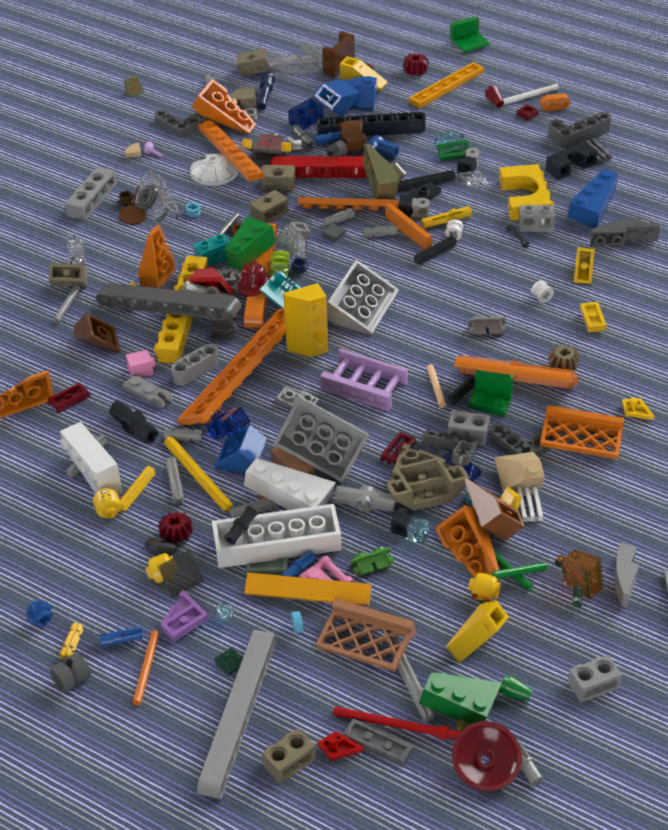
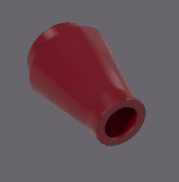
M494 85L487 87L485 97L497 108L502 107L504 101L498 87Z

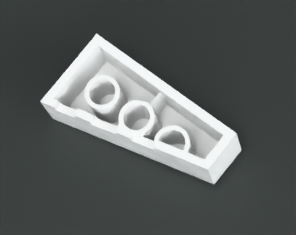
M79 422L61 430L60 445L62 449L68 452L70 458L76 463L95 494L102 488L113 489L118 495L122 494L123 490L117 463L88 429Z

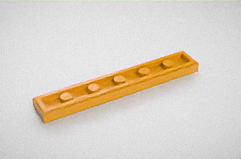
M472 62L409 97V103L420 109L484 73V67Z
M247 573L244 593L253 596L333 603L336 598L360 606H369L372 585Z

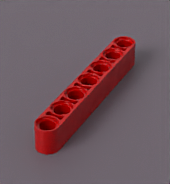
M274 156L270 160V165L295 166L296 178H367L363 166L364 156Z

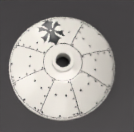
M222 154L204 155L196 159L190 166L191 178L195 182L206 186L226 184L232 181L238 174V170Z

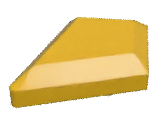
M641 398L622 399L621 403L625 416L654 420L653 413Z
M507 486L500 499L518 510L522 496Z

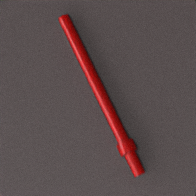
M336 706L333 710L334 716L354 718L359 721L437 736V739L446 741L447 739L456 740L460 731L450 730L449 727L442 725L436 727Z

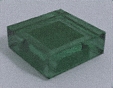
M231 647L214 658L215 664L229 676L239 670L243 658Z

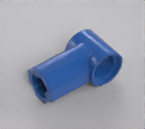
M375 135L368 142L380 155L396 159L399 153L398 145L384 141L379 135Z

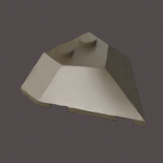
M404 443L402 453L399 455L392 471L391 480L387 483V489L394 500L413 511L422 510L427 507L452 502L466 486L464 479L470 480V477L462 466L457 464L455 466L449 465L445 459L422 450H412L410 445Z

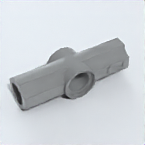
M368 485L361 486L359 489L337 486L334 503L352 505L361 512H369L372 509L394 512L397 502L391 494L376 492L373 487Z

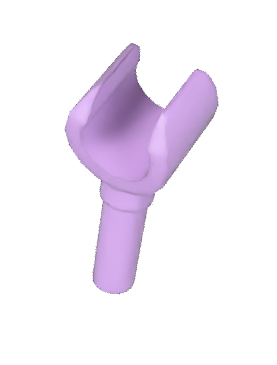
M148 141L145 143V154L152 153L160 158L163 157V154L154 149L152 142Z

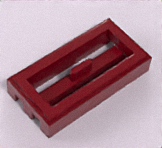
M79 382L48 398V404L52 405V408L56 409V412L59 414L89 398L90 392Z
M399 432L380 455V461L384 462L387 460L388 464L394 463L395 466L399 455L402 453L404 443L410 445L412 449L416 444V438ZM396 447V450L393 452V454H392L391 456H389V454H390V453L393 451V449Z

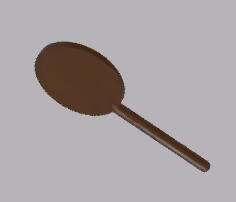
M137 186L133 206L124 207L119 212V218L125 224L136 225L143 222L146 218V212L136 206L140 186Z

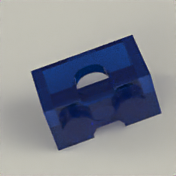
M238 406L218 411L204 425L208 429L209 435L214 440H217L225 435H228V437L237 435L251 421L242 407Z

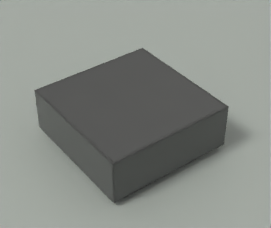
M334 223L322 231L323 237L334 242L346 234L345 228Z

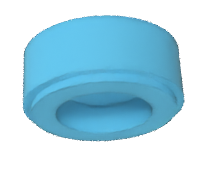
M299 611L291 612L294 633H301L303 631L301 613Z

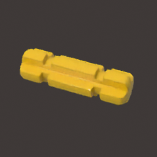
M75 622L71 625V631L68 632L63 644L64 647H62L59 653L61 660H65L75 651L80 639L79 636L82 635L84 630L81 623Z

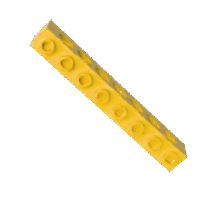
M186 256L185 262H182L181 274H178V284L174 286V290L182 291L184 283L188 281V278L197 269L208 267L207 257ZM166 314V320L163 319L162 331H159L158 344L156 343L154 346V354H157L158 362L174 363L181 359L194 317Z

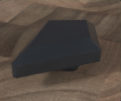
M150 539L144 544V547L154 551H161V554L166 553L169 555V552L176 553L177 551L173 542Z

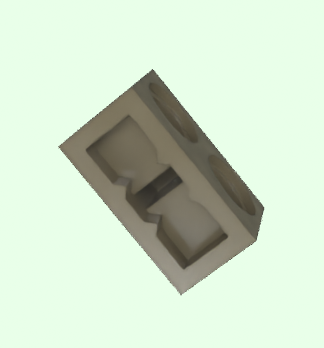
M298 728L292 733H287L280 741L268 746L262 752L263 766L281 784L316 759V746Z

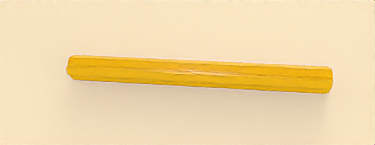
M167 437L164 445L224 512H230V509L233 508V503L173 437Z

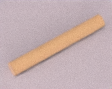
M430 364L426 369L440 408L446 407V402L434 366Z

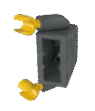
M272 132L270 135H260L258 140L253 143L250 139H243L242 148L252 152L253 162L270 163L271 158L274 156L289 155L291 153V142H283L282 136Z

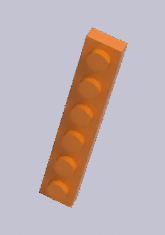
M298 197V204L303 209H312V206H319V209L335 207L336 210H345V207H352L353 210L369 208L370 211H379V208H385V205L388 203L393 204L399 209V200Z

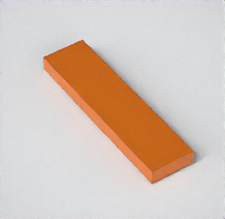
M388 203L385 205V218L389 222L396 225L399 230L424 250L432 246V236L393 204Z

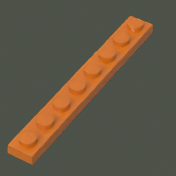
M208 120L198 124L200 132L248 182L264 179V172L214 121Z

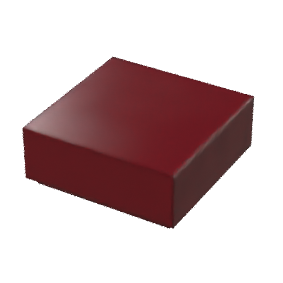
M528 104L517 110V116L527 121L539 115V110Z

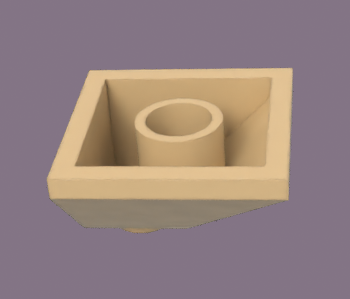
M534 452L494 457L502 492L505 491L507 486L517 492L519 487H521V490H525V487H529L530 490L534 486H537V489L542 488L545 475L541 461Z

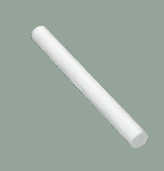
M554 84L502 100L504 105L559 90V86Z

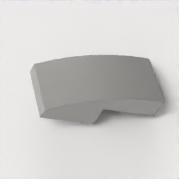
M285 386L277 396L275 403L292 410L298 396L314 404L318 403L319 398L304 390L299 394Z

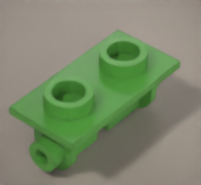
M382 546L374 549L372 553L366 555L365 553H359L355 555L349 566H355L353 568L355 576H362L374 572L372 564H375L378 571L391 567L395 561L392 555L389 556L391 547L384 548Z

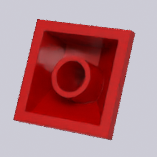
M212 267L197 269L188 278L189 282L205 287L214 286L220 292L234 295L232 288Z

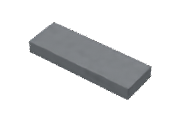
M354 718L342 734L363 746L364 750L400 767L404 766L413 752L412 745Z

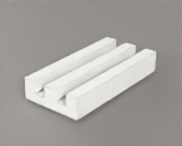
M537 486L530 490L529 487H525V490H521V487L517 488V493L522 496L519 505L522 521H543ZM525 495L527 499L530 517H527L523 500V496ZM531 495L534 497L537 516L534 514Z

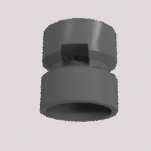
M78 652L65 658V663L59 662L49 668L52 680L63 693L75 687L76 682L81 683L91 677L89 666Z

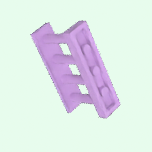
M339 349V366L333 374L327 372L321 374V390L390 411L392 408L391 392L397 383L407 385L408 369ZM346 367L356 370L350 379L340 377ZM363 372L373 375L367 385L357 382ZM380 377L390 380L384 390L374 387Z

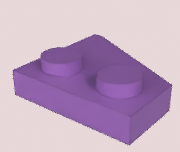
M183 590L179 594L177 603L171 606L169 614L162 620L161 629L175 642L206 622L208 614Z

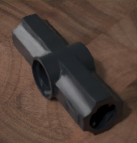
M115 401L112 403L109 414L121 423L126 433H134L145 443L149 444L156 440L158 430L146 421L144 415L139 410L133 411L123 402Z

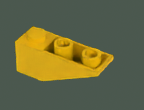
M347 56L340 63V79L349 80L366 76L377 77V90L379 91L387 84L384 78L359 59Z
M497 600L480 604L446 645V648L458 663L462 662L493 636L509 616Z

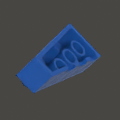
M602 169L569 202L568 218L591 228L598 227L616 191L618 174Z

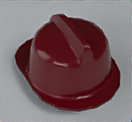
M256 259L245 264L241 269L237 289L242 295L255 296L260 294V289L267 282L268 273L262 264L257 263Z

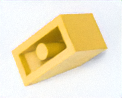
M577 247L573 283L591 284L595 249Z

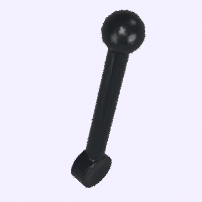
M512 225L506 227L507 231H511L522 242L524 248L529 247V242L524 241L513 229Z

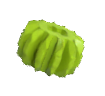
M284 250L272 252L270 263L271 277L276 270L282 271L288 276L290 258L288 252Z

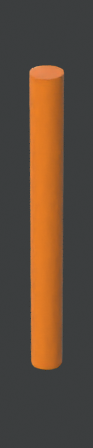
M152 630L132 701L136 706L141 705L160 634L157 630Z

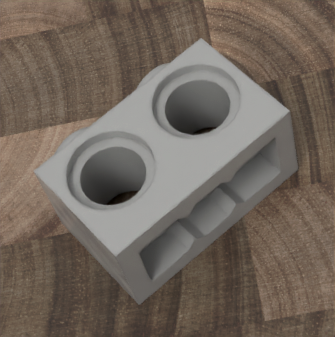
M520 205L519 232H554V205Z
M452 410L448 423V434L477 440L478 444L486 445L490 415Z
M607 655L569 669L568 684L579 701L584 702L619 689L622 674L611 657Z

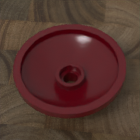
M481 721L467 726L459 733L452 749V762L457 775L465 784L479 791L492 792L505 788L516 778L521 768L522 752L518 740L510 730L495 722ZM481 757H487L489 762L483 763Z

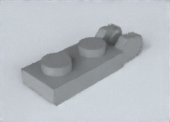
M136 374L123 384V389L126 392L160 409L165 406L164 400L168 402L173 400V395L169 391L154 385Z

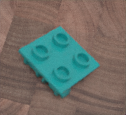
M276 270L260 291L282 309L284 308L283 293L301 287L298 284L292 287L295 283L294 281L289 285L288 282L291 278H288L285 282L288 276L282 271Z

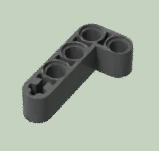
M601 112L570 125H566L558 119L551 120L549 122L548 138L560 148L567 149L580 144V142H585L610 131L611 115L607 112Z

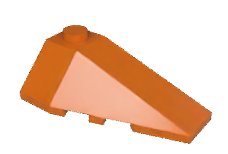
M213 79L197 96L191 107L202 116L247 135L256 126L251 117L237 106L238 102L235 99H231L226 88Z

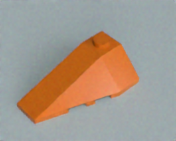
M156 225L147 236L138 270L140 286L161 288L175 272L174 256L168 251L170 247L168 244H165V236L160 225Z
M49 371L29 376L0 394V418L47 403L48 398L54 396Z
M464 505L435 527V530L443 546L455 555V558L462 562L474 577L477 573L491 575L492 571L499 570L489 532L482 529L478 524L479 518L474 509Z

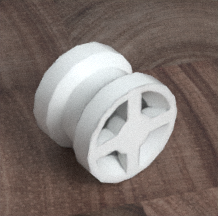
M456 219L450 220L445 230L446 238L454 236L457 241L461 239L463 223Z
M543 280L537 281L531 289V293L541 303L549 301L554 294L553 289Z

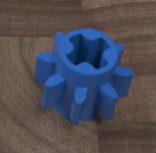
M37 600L29 604L25 614L28 616L27 620L32 626L37 624L40 627L47 625L51 621L53 612L51 611L52 607L47 601L42 603L41 600Z

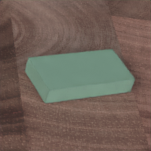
M283 557L272 561L247 563L246 575L247 573L280 576L288 569V558Z

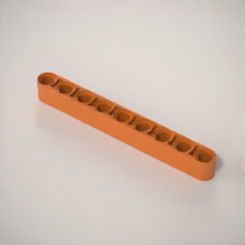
M267 223L273 226L275 238L277 239V223ZM276 243L256 259L257 263L262 264L268 273L267 281L271 278V255L275 251ZM261 292L255 296H247L244 328L260 329L263 326L268 298L264 293Z

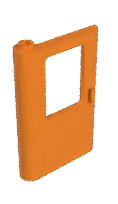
M461 355L456 357L454 367H460V373L475 375L476 370L513 375V381L567 389L577 386L578 375H575L574 370L524 364L512 360L503 361Z

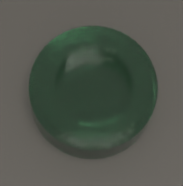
M574 586L573 606L582 607L583 587Z

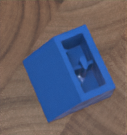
M340 79L323 84L315 94V97L338 116H344L361 93L346 81Z

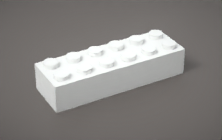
M334 504L258 514L249 524L247 532L242 533L234 545L229 544L224 537L233 526V521L236 518L212 521L218 568L272 561L283 557H299L307 551H312L314 554L341 551V532Z

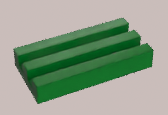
M469 140L437 144L439 160L464 158L466 150L470 148ZM458 146H466V147H463V148H452V149H448V150H442V149H444V148H451V147H458Z

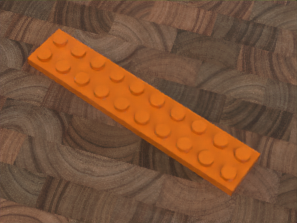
M284 308L278 309L179 416L177 422L180 426L207 423L211 419V415L222 407L221 404L232 396V392L242 385V381L252 374V370L263 361L264 356L273 350V346L283 339L282 336L286 333Z

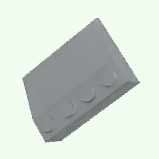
M356 259L327 301V320L334 325L371 335L399 289Z
M298 396L273 445L343 483L370 434L307 399Z

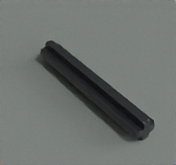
M453 170L402 180L397 185L398 191L421 187L429 181L436 184L454 180L455 173Z

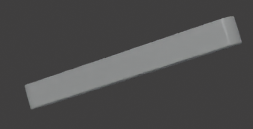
M258 630L252 632L198 781V795L221 799L224 794L275 648L276 634Z

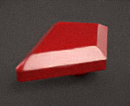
M337 731L317 742V746L331 761L363 752V746Z

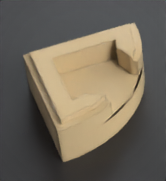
M134 143L125 150L126 158L142 156L139 143Z

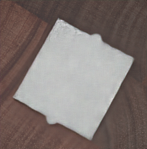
M191 550L158 566L163 578L162 583L166 584L172 598L179 595L181 591H186L204 581L198 568L199 564L196 563Z

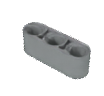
M206 344L172 364L173 382L180 386L186 385L218 366L217 346Z

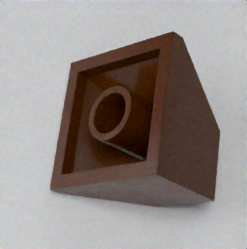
M86 312L73 326L75 338L79 342L117 353L120 351L115 327Z

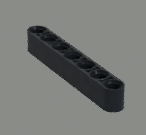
M423 112L323 117L317 120V135L328 134V132H340L338 131L339 122L363 120L362 134H365V136L422 133L426 130V115Z

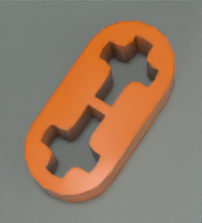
M564 93L546 95L540 99V106L544 111L563 110L570 105V100Z

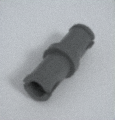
M294 125L291 132L297 137V140H301L307 149H313V145H316V143L310 138L309 133L303 131L299 125Z

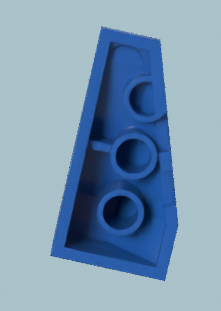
M366 76L344 80L361 93L353 104V108L358 110H374L377 97V77ZM322 86L316 87L315 94L319 91V89Z

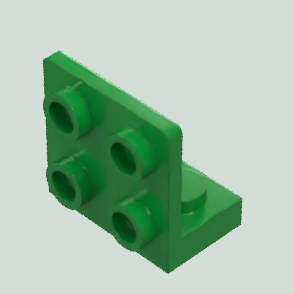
M477 16L450 23V40L463 53L489 46V42L479 33V18Z
M476 370L475 390L469 400L468 408L505 417L512 402L513 375Z

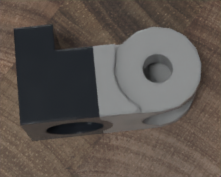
M468 148L466 150L464 159L459 158L457 162V174L473 177L479 165V149Z
M400 194L399 210L408 217H427L430 212V201L426 198H407V195Z

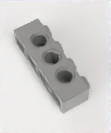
M98 166L66 201L67 217L85 221L116 186L115 170Z

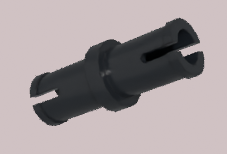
M247 506L241 516L233 521V526L225 534L224 539L229 544L234 545L242 533L247 532L249 524L257 516V511L253 507Z

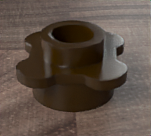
M122 191L119 193L117 203L124 206L132 205L135 195L130 191Z

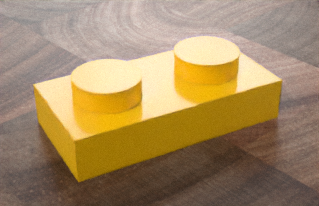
M598 302L581 303L580 311L588 333L606 331L607 325Z

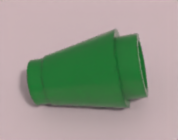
M505 675L498 692L503 693V696L529 701L533 689L512 675L510 677Z

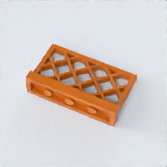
M547 405L540 446L618 460L624 418ZM549 425H554L558 427L552 429ZM568 428L577 429V430L574 431V432H571ZM563 430L567 435L560 437L557 432ZM587 431L595 432L596 434L591 436ZM583 434L586 439L580 441L576 436ZM551 435L556 439L555 441L545 440V438ZM602 437L606 442L600 444L596 439ZM572 439L575 444H567L565 441ZM591 442L595 447L589 448L585 444ZM610 445L615 452L607 451L605 447Z

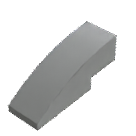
M620 542L615 567V587L621 606L626 608L637 580L639 564L634 563L637 547Z

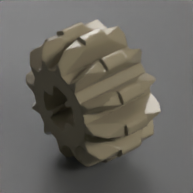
M558 344L557 348L552 347L548 356L549 365L553 368L576 371L580 364L578 350L574 349L573 346L568 347L566 344L565 346Z

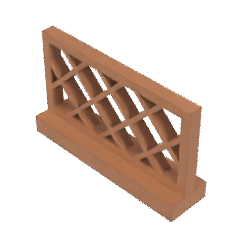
M335 598L332 604L333 610L315 644L316 648L395 672L410 639H414L417 633L414 621ZM336 617L346 622V624L337 628L333 626ZM358 624L364 625L365 630L356 634L353 633L351 627ZM349 629L351 636L339 640L337 633ZM377 630L384 632V636L373 640L372 632ZM368 634L371 641L359 646L356 639ZM335 635L337 642L330 645L324 643L326 638ZM396 636L404 637L401 643L394 646L390 640ZM354 640L357 646L348 651L343 649L342 645ZM388 640L391 647L379 652L376 645ZM374 646L376 654L369 657L363 655V650ZM393 652L395 658L392 664L384 662L382 657Z

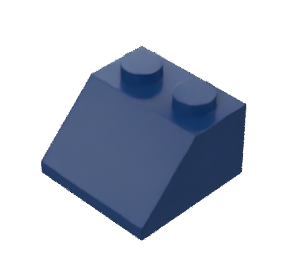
M248 425L225 439L214 467L220 470L245 473L254 460L260 458L265 449L264 445L267 438L253 426Z

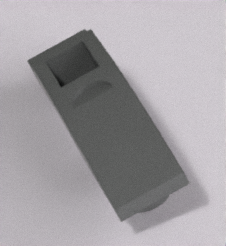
M641 218L606 223L591 230L590 246L625 245V241L658 240L660 224L659 222L642 223Z

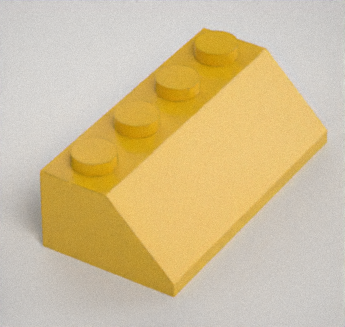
M316 283L283 293L287 351L309 357L327 353V296L320 285Z

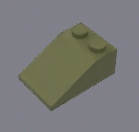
M369 143L365 144L363 166L374 199L395 200L396 193H398L397 185L400 183L399 175L395 173L394 167Z

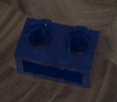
M313 98L288 110L289 124L292 126L299 125L303 130L324 117V105Z

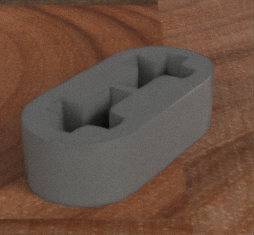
M342 140L326 148L327 156H343L347 153L346 144Z

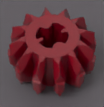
M414 53L405 56L403 68L406 74L418 76L427 72L429 61L425 55Z
M178 511L174 514L169 512L168 516H162L161 521H159L158 529L161 539L173 542L174 545L176 542L183 544V541L189 540L190 535L193 534L192 520L190 517H187L185 512L181 514Z

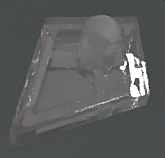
M480 170L457 173L456 176L473 187L489 182V179Z

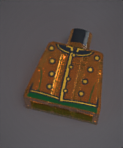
M577 549L571 551L566 557L559 555L556 558L555 566L562 569L564 583L589 600L603 588L601 558Z

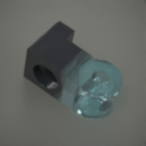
M400 507L391 520V533L418 543L426 542L429 539L430 523L425 519H417L408 515V510Z

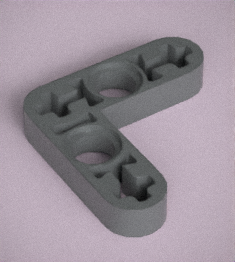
M158 110L154 113L155 122L177 136H187L199 129L198 124L208 120L212 121L198 112L184 120L166 110Z
M495 423L490 427L491 440L511 455L534 452L540 457L552 449L535 445V443L540 442L542 431L525 441L504 424ZM561 430L557 434L562 437L563 431ZM552 435L545 438L548 441L556 440ZM515 441L517 444L510 445L507 442Z
M430 430L423 431L422 434L423 444L453 450L451 462L457 465H468L477 452L478 441L472 438Z

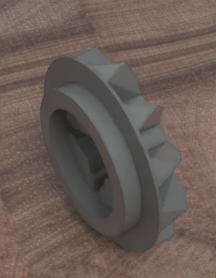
M149 184L141 191L139 196V207L141 209L148 210L156 203L155 200L158 198L156 186Z

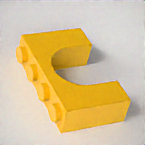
M539 164L500 167L499 183L502 191L525 189L534 193L527 196L508 198V213L511 221L519 220L520 205H554L553 200H550L551 195L550 191L547 190V181L544 180V172L540 170Z

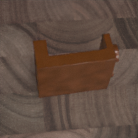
M344 31L338 33L339 43L333 48H322L323 74L334 78L340 75V63L347 56L355 58L354 35Z

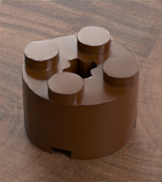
M363 120L339 122V141L342 140L346 144V154L364 152L366 136L362 134Z

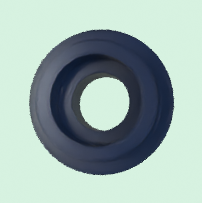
M296 258L292 261L291 270L301 274L308 270V263L303 258Z

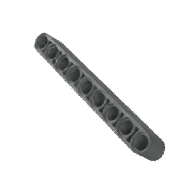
M106 283L96 295L97 302L105 307L226 321L233 320L241 308V302L233 296Z

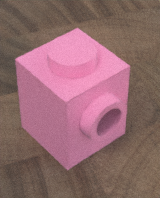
M148 350L126 355L127 367L131 377L135 374L141 378L154 375L153 367H156L153 356L150 357Z

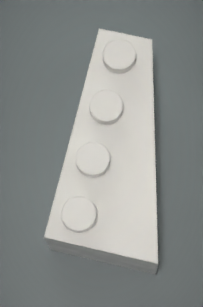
M256 458L246 470L244 486L269 500H273L288 510L327 505L333 496L336 482Z

